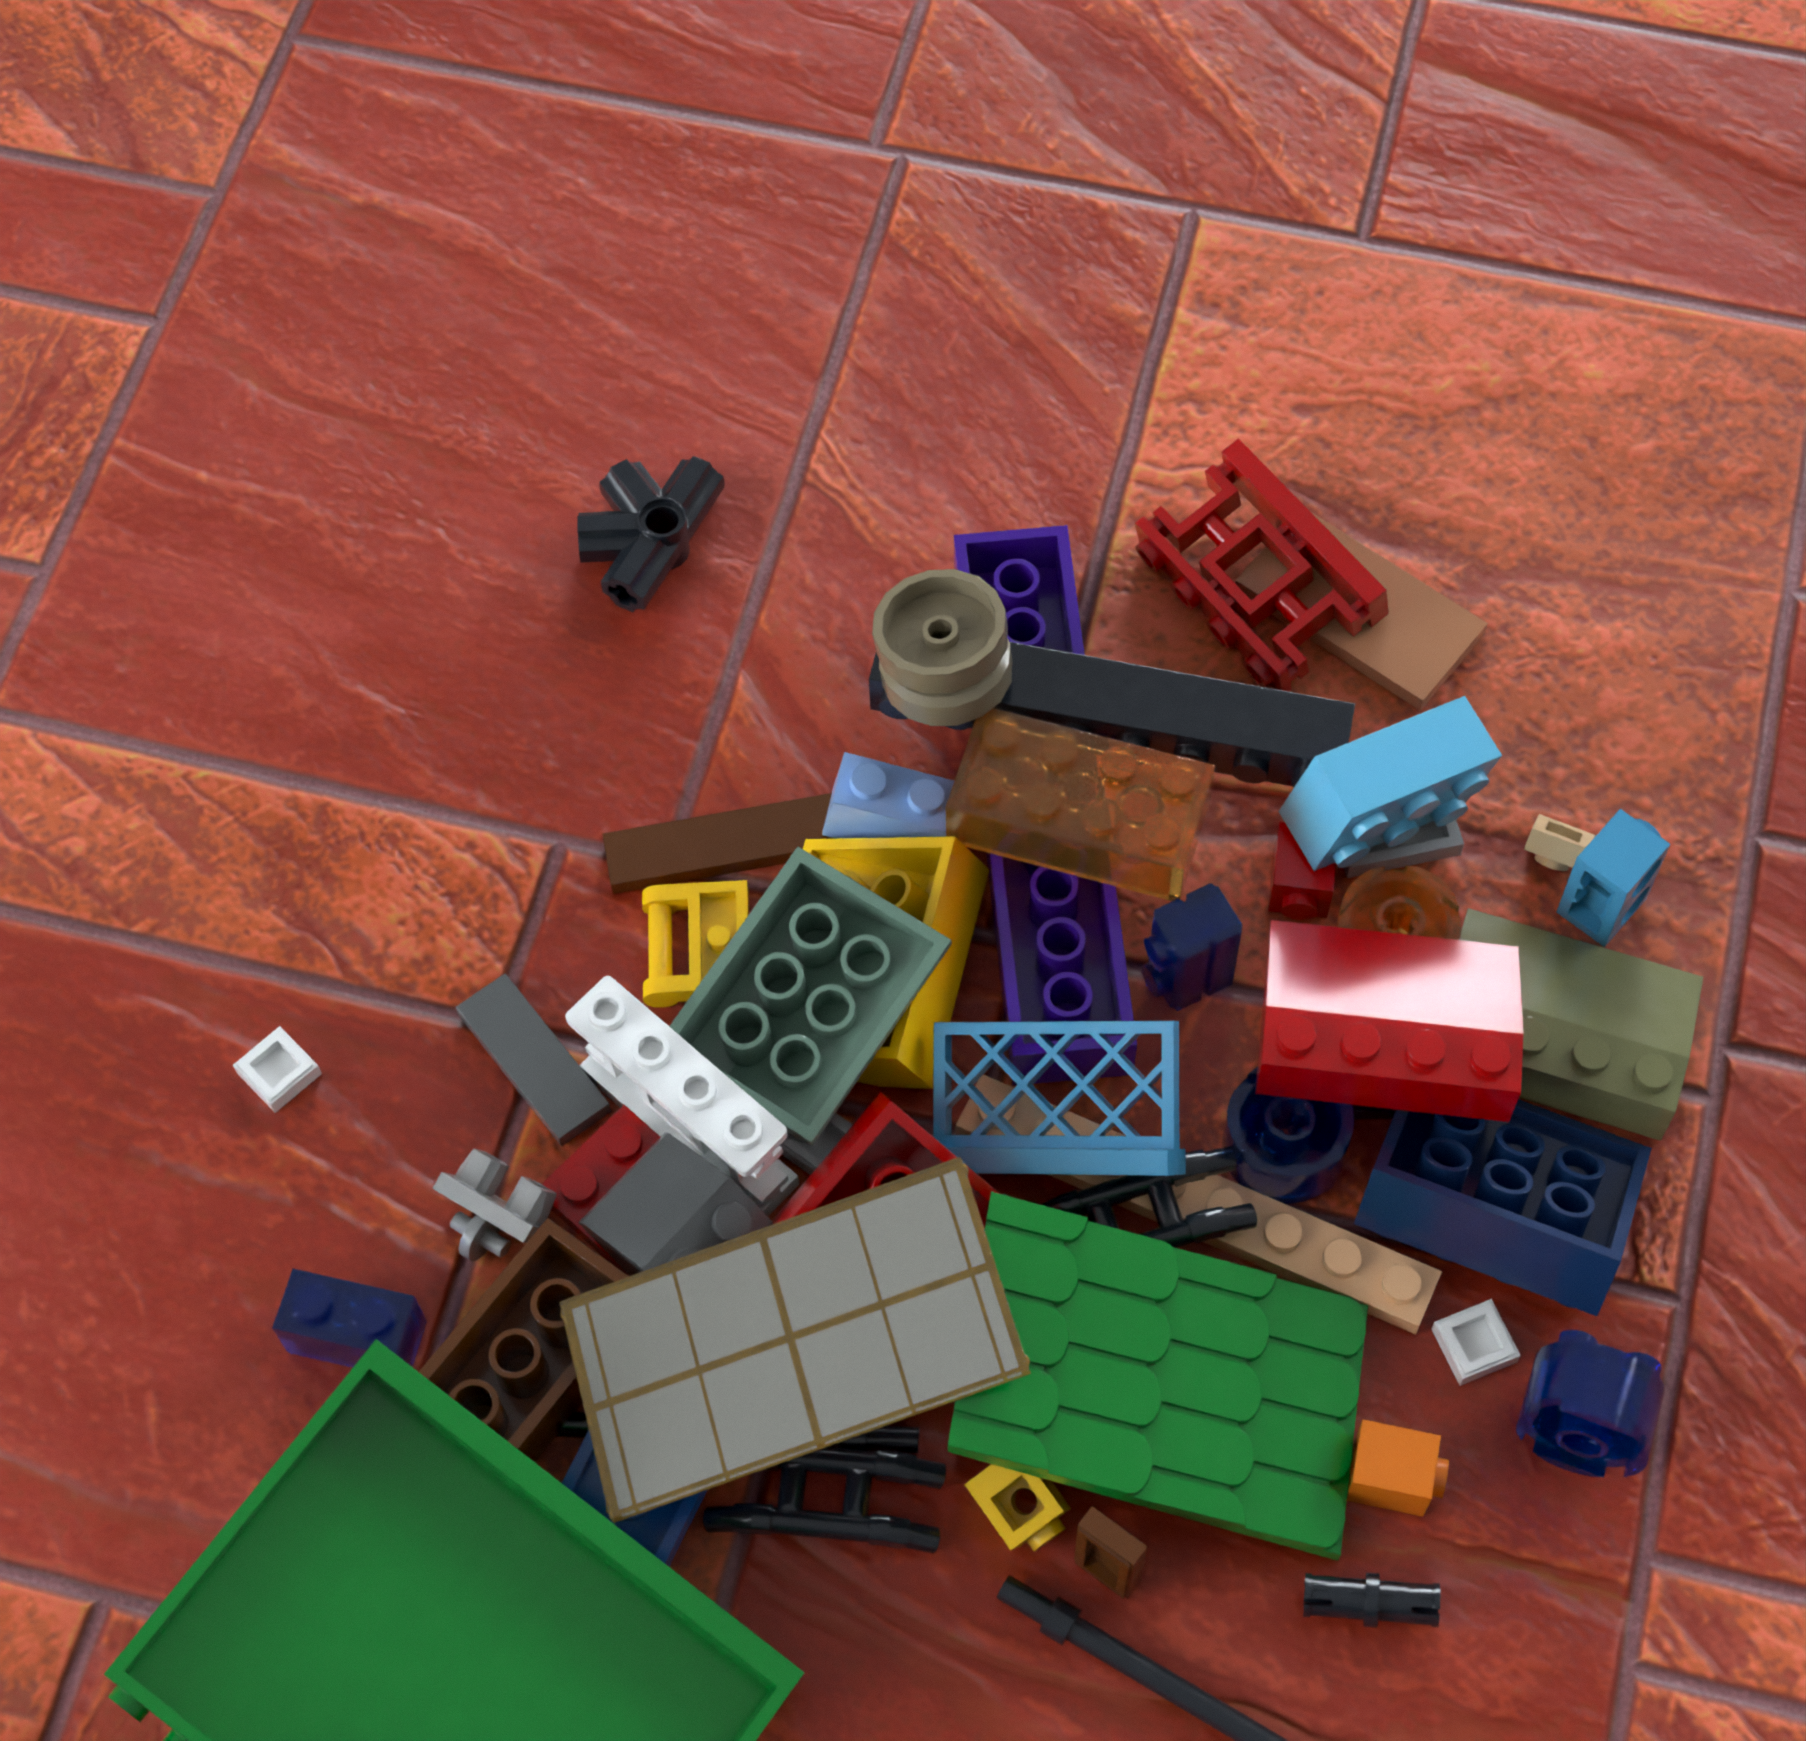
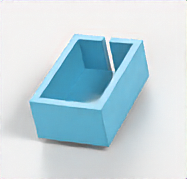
M1463 696L1315 756L1278 812L1313 871L1336 863L1338 868H1344L1362 859L1369 853L1370 848L1385 842L1388 847H1394L1413 837L1419 831V827L1434 821L1436 826L1440 827L1458 819L1468 810L1467 800L1489 783L1487 775L1502 757V754L1467 698Z

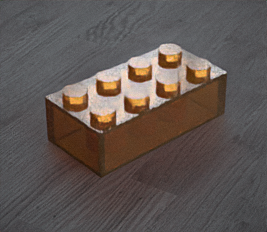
M992 708L984 716L975 720L945 807L946 837L955 836L966 847L1180 903L1211 800L1215 765Z

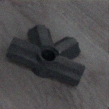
M696 456L689 460L682 459L662 489L640 461L629 462L626 459L610 467L606 477L599 482L602 496L614 511L578 513L577 532L580 562L614 561L601 580L602 592L608 595L616 606L634 612L636 609L645 610L669 571L681 566L687 560L690 553V539L724 489L723 475L718 473L710 462Z

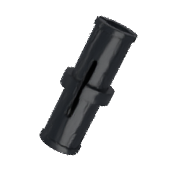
M1366 1572L1365 1579L1305 1573L1303 1617L1321 1616L1363 1620L1364 1627L1377 1628L1378 1621L1439 1627L1440 1583L1423 1584L1380 1580L1379 1573Z

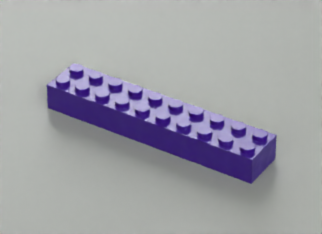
M1067 525L954 535V569L979 576L997 591L1006 610L1009 642L1085 655ZM972 728L1005 1022L1134 1021L1098 751L1090 749L1070 751L1061 748L1056 743L1029 738L1020 741L1010 740L1002 737L997 732ZM1080 1034L1062 1054L1085 1077L1104 1058L1107 1052L1090 1034ZM1125 1034L1105 1035L1116 1045ZM1020 1035L1008 1048L1009 1061L1024 1076L1047 1054L1031 1035ZM1064 1035L1045 1036L1056 1045ZM1137 1040L1123 1052L1134 1066ZM1115 1061L1100 1078L1127 1076L1129 1074ZM1054 1062L1034 1084L1071 1081L1072 1079ZM1012 1080V1086L1017 1085V1084Z

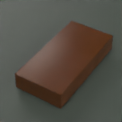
M1091 1506L1078 1524L1074 1556L1075 1564L1121 1598L1126 1597L1128 1599L1141 1581L1147 1546Z

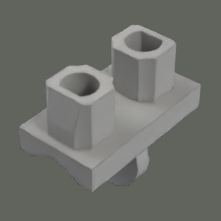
M475 1148L461 1164L456 1175L441 1172L433 1186L434 1190L476 1214L473 1218H470L459 1211L450 1222V1227L462 1234L459 1243V1254L472 1262L480 1259L488 1250L500 1258L507 1254L511 1242L498 1234L500 1229L519 1241L527 1243L548 1218L557 1195L556 1192L539 1182L521 1176L507 1202L494 1195L509 1166L490 1153Z

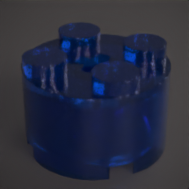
M1257 1066L1247 1074V1078L1234 1090L1229 1100L1222 1135V1148L1229 1147L1237 1159V1168L1230 1173L1238 1184L1284 1204L1308 1201L1330 1190L1343 1168L1354 1128L1352 1105L1255 1094ZM1280 1129H1287L1288 1134H1285L1284 1131Z
M1579 1330L1562 1331L1557 1342L1542 1347L1535 1355L1516 1425V1432L1521 1440L1527 1433L1535 1440L1533 1453L1546 1462L1564 1470L1585 1476L1604 1478L1607 1467H1625L1623 1477L1636 1475L1643 1471L1648 1464L1664 1398L1665 1387L1660 1378L1662 1365L1657 1359L1645 1353H1626L1598 1344V1341L1586 1332Z

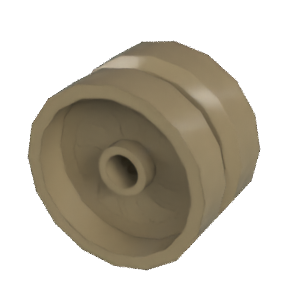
M956 569L927 570L907 577L885 593L874 612L872 635L876 654L879 658L882 685L892 706L908 719L929 726H958L984 716L1002 701L1012 682L1013 661L1011 646L1008 640L1006 610L997 591L979 576Z

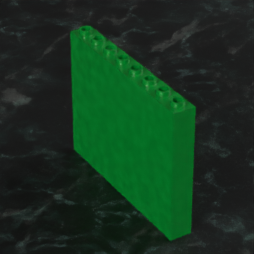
M376 1339L104 1675L116 1684L108 1698L140 1723L150 1711L171 1728L163 1741H756L805 1672Z

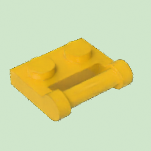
M747 880L662 884L649 886L642 891V910L648 914L649 978L643 982V1002L646 1005L664 1008L673 1006L678 1002L688 1001L749 915ZM677 910H688L689 975H673L672 914Z

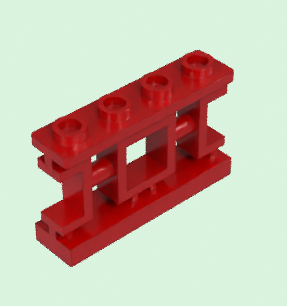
M1238 438L1221 452L1222 464L1218 467L1213 464L1205 470L1208 487L1216 495L1180 524L1162 506L1153 512L1154 518L1150 521L1144 516L1134 523L1139 539L1135 549L1144 563L1153 572L1156 573L1162 568L1174 581L1171 583V588L1185 607L1191 611L1198 607L1208 617L1209 621L1206 624L1212 635L1223 647L1228 649L1234 645L1246 658L1243 661L1244 667L1261 687H1266L1270 684L1274 689L1289 692L1292 690L1291 681L1296 677L1302 679L1309 673L1307 658L1297 648L1334 618L1353 637L1362 631L1361 625L1365 622L1372 628L1389 614L1387 590ZM1240 492L1260 513L1235 532L1223 519L1241 506ZM1204 534L1217 546L1199 561L1202 576L1207 582L1180 554ZM1262 542L1289 571L1251 600L1224 571ZM1313 567L1333 590L1311 608H1308L1296 594L1314 581ZM1276 610L1290 622L1287 627L1272 638L1274 652L1277 656L1251 630V628H1255Z

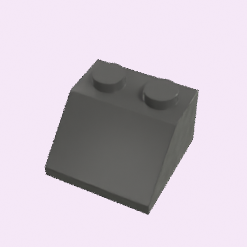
M664 1133L578 1223L633 1280H638L759 1236L773 1221L730 1176L670 1133Z

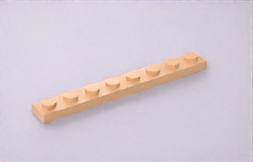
M982 1075L975 1086L995 1108L1014 1089V1087L986 1075ZM1024 1093L1003 1117L1020 1135H1030L1047 1116ZM969 1098L956 1123V1135H970L987 1118V1115L971 1098ZM1067 1111L1062 1116L1080 1136H1090L1100 1126V1124L1070 1111ZM994 1125L986 1135L1005 1134ZM1054 1125L1045 1135L1064 1134ZM1110 1130L1105 1136L1125 1135L1118 1133L1114 1130ZM1047 1174L1082 1190L1124 1176ZM1219 1175L1207 1176L1204 1180L1189 1182L1177 1187L1175 1185L1172 1186L1183 1219L1186 1218V1215L1220 1206L1227 1208L1251 1203L1254 1206L1257 1214V1226L1255 1228L1228 1233L1224 1237L1203 1241L1204 1243L1298 1284L1350 1297L1360 1304L1368 1305L1367 1314L1416 1335L1442 1271ZM1148 1194L1117 1204L1157 1222Z

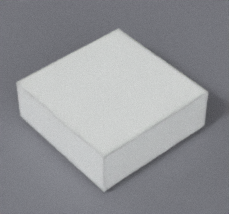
M280 1026L233 1064L237 1074L274 1113L322 1074L319 1066Z
M1492 1299L1435 1321L1431 1328L1460 1386L1518 1362L1521 1356Z

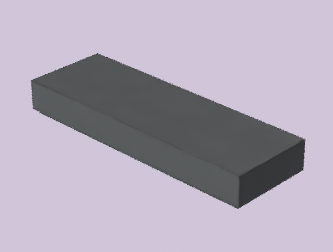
M506 973L456 1006L459 1017L561 1147L612 1112L609 1102Z

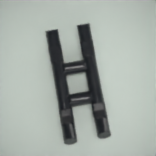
M1230 1146L1208 1151L1201 1149L1186 1152V1174L1124 1175L1080 1191L1075 1189L1058 1195L1042 1204L1043 1206L1085 1217L1088 1215L1090 1222L1119 1229L1112 1206L1148 1194L1159 1227L1139 1235L1165 1241L1175 1248L1193 1242L1197 1244L1209 1239L1224 1237L1228 1233L1252 1229L1257 1226V1214L1251 1203L1227 1208L1220 1206L1186 1215V1218L1183 1219L1172 1188L1173 1185L1177 1187L1189 1182L1204 1180L1207 1176L1235 1171L1237 1159L1234 1150Z
M825 1447L764 1469L770 1471H779L781 1469L777 1507H773L772 1504L735 1503L734 1506H708L703 1514L704 1528L709 1533L738 1532L739 1534L771 1535L773 1533L869 1542V1545H880L897 1549L908 1548L935 1553L940 1541V1529L938 1527L910 1522V1519L890 1515L871 1514V1516H868L872 1478H876V1480L890 1481L905 1485L911 1483L941 1489L946 1477V1465L940 1462L920 1459L916 1455L898 1451L878 1450L876 1452ZM807 1472L846 1475L842 1513L803 1510Z

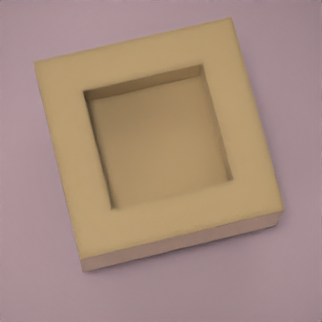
M1539 814L1524 850L1536 854L1535 860L1548 868L1568 871L1569 867L1573 868L1576 858L1594 839L1595 835Z

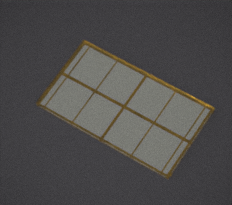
M961 1157L559 1302L561 1307L560 1316L564 1320L604 1491L606 1512L614 1523L1031 1374L1029 1368L1030 1359L1024 1353L969 1182V1170Z

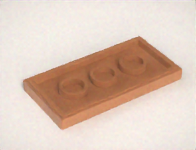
M1312 513L1387 590L1389 614L1372 628L1365 622L1361 625L1362 631L1354 637L1334 618L1309 639L1421 711L1484 636L1488 623ZM1265 547L1236 579L1235 584L1252 600L1289 570ZM1313 567L1314 581L1296 594L1308 608H1311L1333 590ZM1278 610L1271 614L1283 623L1290 624Z

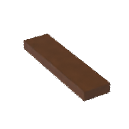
M832 793L603 833L612 892L617 894L645 889L653 885L673 884L785 864L797 847L803 849L805 839H835L822 835Z

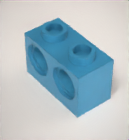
M1619 809L1576 858L1556 913L1603 947H1606L1646 901L1670 847V843L1664 840L1657 829L1650 823L1642 819H1635L1622 809Z

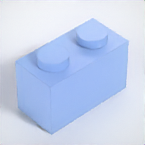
M844 752L833 786L822 835L835 839L946 837L949 831L959 782Z

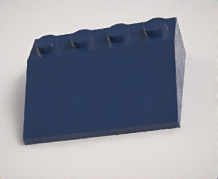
M1519 1099L1509 1122L1396 1110L1373 1167L1354 1225L1373 1231L1384 1238L1394 1239L1426 1251L1442 1260L1454 1262L1489 1275L1503 1283L1515 1285L1555 1300L1566 1307L1576 1308L1598 1316L1621 1263L1652 1148Z

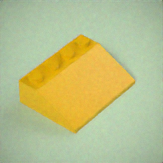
M955 836L805 839L803 850L952 940L950 948L857 1081L879 1087L933 1089L934 1022H950L989 869Z

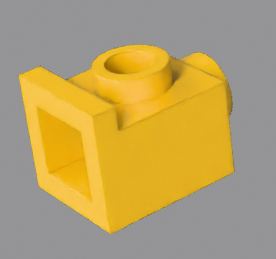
M991 1464L964 1484L1010 1550L1019 1548L1027 1542L1035 1552L1066 1529L1059 1517L1071 1508L1050 1480ZM1022 1488L1031 1490L1037 1498L1036 1508L1030 1514L1021 1512L1015 1504L1016 1494Z

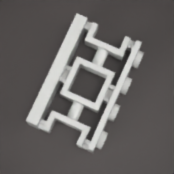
M611 976L603 977L566 1013L565 1017L568 1025L589 1042L585 1047L589 1056L579 1066L593 1084L620 1108L623 1105L627 1106L660 1137L664 1133H670L726 1173L767 1216L799 1185L798 1175L778 1159L783 1153V1149L779 1145L788 1136L786 1127Z

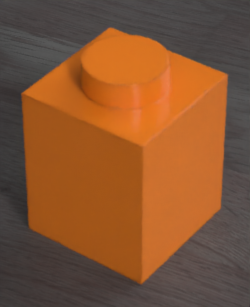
M1362 1419L1354 1443L1347 1501L1423 1517L1432 1497L1442 1499L1446 1487L1449 1460L1438 1457L1441 1435Z

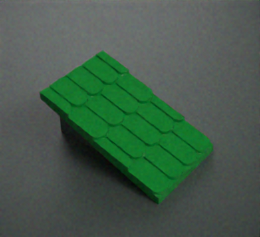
M991 1192L985 1231L1031 1374L956 1400L948 1440V1452L1339 1561L1345 1524L1368 1305L1360 1304L1347 1296L1276 1278L1277 1274L1172 1247L1162 1240L1090 1222L1088 1217Z

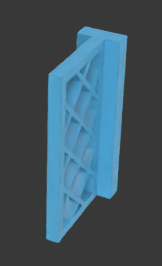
M1179 1021L934 1022L933 1137L975 1173L1186 1174V1149H1180ZM1080 1034H1090L1107 1052L1104 1058L1085 1077L1062 1054ZM1105 1034L1125 1035L1114 1045ZM1141 1034H1161L1162 1061L1145 1077L1123 1052ZM952 1035H971L988 1053L967 1076L952 1062ZM986 1035L1005 1036L994 1045ZM1020 1035H1031L1047 1052L1026 1076L1003 1054ZM1045 1035L1064 1036L1054 1045ZM1115 1061L1138 1084L1116 1109L1093 1086ZM995 1062L1017 1084L996 1108L974 1086ZM1054 1062L1077 1084L1056 1108L1033 1086ZM1161 1076L1162 1094L1154 1086ZM952 1079L958 1084V1086L953 1091ZM966 1093L987 1115V1118L970 1135H952V1107ZM1024 1093L1047 1116L1030 1135H1020L1003 1117ZM1084 1093L1108 1116L1090 1136H1080L1062 1117ZM1145 1093L1162 1109V1136H1141L1123 1118ZM996 1125L1005 1135L986 1134ZM1056 1125L1064 1135L1045 1134ZM1116 1125L1126 1136L1105 1135Z

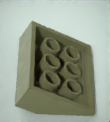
M1468 908L1458 940L1519 947L1524 1032L1522 1083L1519 1098L1661 1141L1676 1113L1690 1058L1703 976Z

